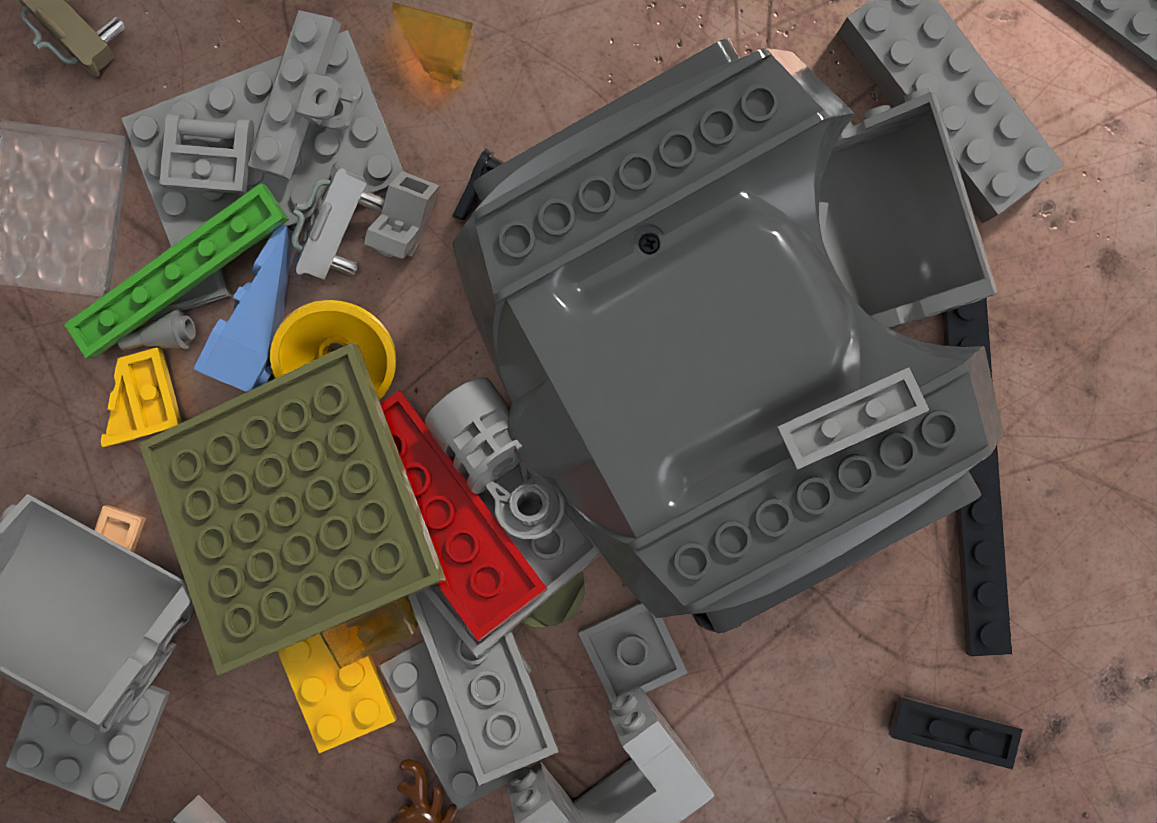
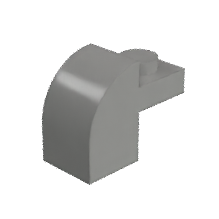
M401 171L388 185L382 213L367 229L364 244L376 248L380 254L388 257H399L401 259L406 255L412 257L422 240L430 220L440 185Z

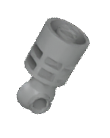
M478 378L467 382L447 394L431 409L425 418L426 428L445 455L453 457V466L458 473L467 477L466 484L469 489L475 494L485 491L490 493L495 500V514L498 521L510 535L521 539H538L550 534L559 525L564 513V497L562 492L551 478L540 475L528 468L514 452L515 448L519 451L522 445L517 439L512 441L509 436L508 417L510 407L488 378ZM528 500L536 501L542 506L541 510L533 516L523 515L519 512V507L523 502Z

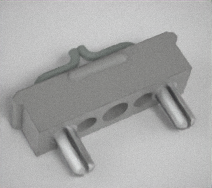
M341 162L333 164L327 180L317 181L312 187L306 203H297L293 214L298 217V223L293 232L291 243L294 249L297 250L293 263L299 275L305 272L325 280L329 268L353 276L356 273L355 270H357V263L335 254L357 203L381 212L383 209L381 205H384L385 199L365 191L366 181L363 176L345 169ZM324 186L302 240L298 244L297 240L305 221L304 215L299 210L308 209L313 204L319 188Z

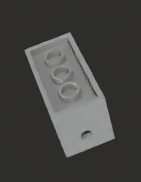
M641 687L633 692L622 694L615 700L612 708L607 711L620 743L631 759L574 802L571 800L541 761L531 768L521 769L512 778L511 783L507 785L515 823H680L715 797V794L694 756Z

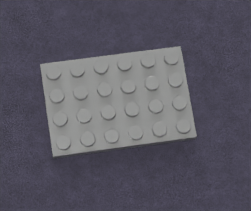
M348 30L338 33L324 76L335 80L341 85L342 89L347 90L357 99L349 127L345 130L337 131L315 126L309 122L290 180L255 171L250 167L248 170L247 192L260 183L266 185L289 219L282 224L289 229L296 227L298 223V217L293 214L296 204L306 203L314 184L322 179L327 180L333 164L336 162H341L345 169L363 176L366 181L364 190L374 195L386 192L388 185L401 171H404ZM283 55L121 118L171 247L245 194L164 188L159 185L167 114H182L184 119L237 123L238 119L252 120L254 124V139L250 149L251 156ZM337 103L334 116L342 113V103ZM184 135L181 139V145L233 149L234 139ZM324 186L319 188L313 204L308 209L299 210L304 215V223L310 221ZM271 232L270 234H268V235H267L266 237H264L263 239H266V238H268V237H271V235H272L273 232Z

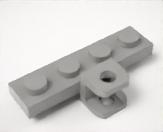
M298 10L247 165L255 171L290 180L309 122L315 126L337 131L345 130L349 127L357 99L350 92L342 89L341 85L335 80L324 76L341 26L336 19ZM337 103H342V113L334 116Z

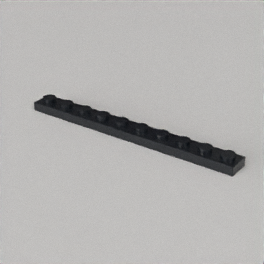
M987 298L942 313L945 346H984L992 378ZM996 446L989 457L969 470L982 495L975 501L956 510L966 654L971 657L1012 654L998 449Z

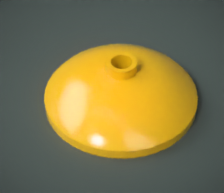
M322 300L297 308L281 322L273 337L270 349V363L275 379L335 351L331 347L333 343H339L343 347L353 343L359 346L378 399L380 400L388 391L395 374L396 351L387 329L370 312L348 302Z

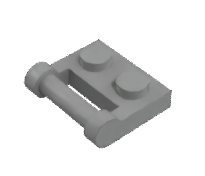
M168 113L165 120L159 185L164 188L246 194L249 170L247 165L250 159L251 144L254 139L253 121L238 119L237 123L194 120L184 119L182 114ZM184 135L234 139V148L181 145V139Z

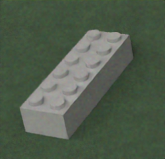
M869 0L845 19L837 33L894 107L905 103L903 99L905 95L919 89L929 88L930 92L936 94L972 210L982 223L999 215L1064 166L1053 149L938 0Z

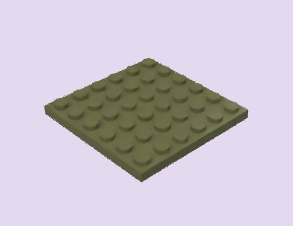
M350 343L139 443L217 676L230 673L446 580L361 351L356 344Z

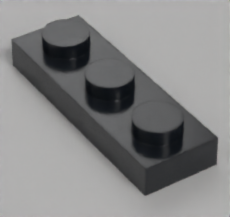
M898 695L888 735L894 739L1013 770L1023 729L1016 725Z

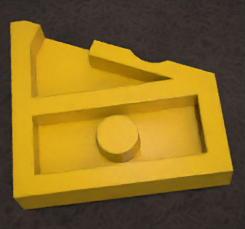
M156 347L118 358L114 373L115 388L110 393L107 407L108 410H111L106 434H102L101 437L102 447H111L155 435L182 423L163 349Z

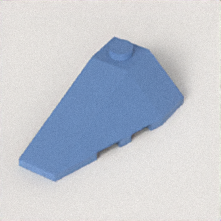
M281 225L272 233L254 262L252 274L255 276L252 283H246L243 287L239 286L233 296V301L235 302L233 314L227 322L222 319L218 320L193 368L200 373L245 392L275 379L270 363V349L277 328L284 318L293 253L291 243L293 231L286 226Z

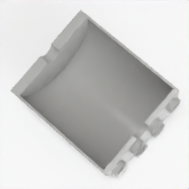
M929 88L919 89L903 97L905 103L890 109L889 105H883L867 111L864 114L866 119L861 124L852 126L850 121L833 147L821 184L819 202L829 203L824 245L832 265L857 304L873 319L887 328H895L998 294L937 96L934 92H930Z
M26 494L17 505H10L0 518V676L96 730L105 733L109 731L113 721L119 723L133 709L155 680L176 646L170 640L177 630L188 623L194 606L186 582L183 579L31 495Z

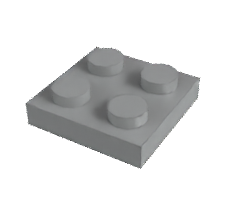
M641 602L578 631L612 705L624 693L633 692L639 687L647 693L688 673L663 619L656 618Z

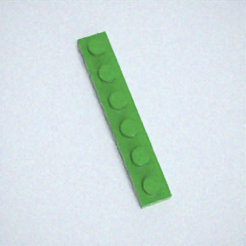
M260 183L64 325L84 357L94 359L289 219L269 188Z

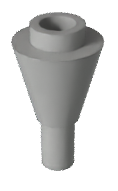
M176 309L143 327L140 331L129 333L118 341V345L122 351L144 346L148 348L188 349L192 344V339L195 338V325L189 316Z

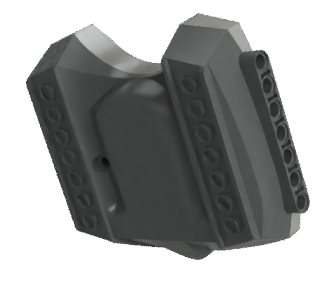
M729 38L712 44L479 177L472 186L482 203L477 207L452 243L462 284L475 322L495 369L512 401L508 417V433L512 441L517 439L522 445L519 451L516 448L514 450L518 458L534 472L555 480L572 511L603 557L637 599L656 618L706 613L717 634L726 632L975 501L982 494L969 470L992 454L1004 434L984 346L955 347L925 343L885 327L857 304L832 265L822 240L819 224L821 184L833 147L855 113L792 51L762 48L740 58ZM910 368L929 411L798 470L796 469L777 426L901 370Z

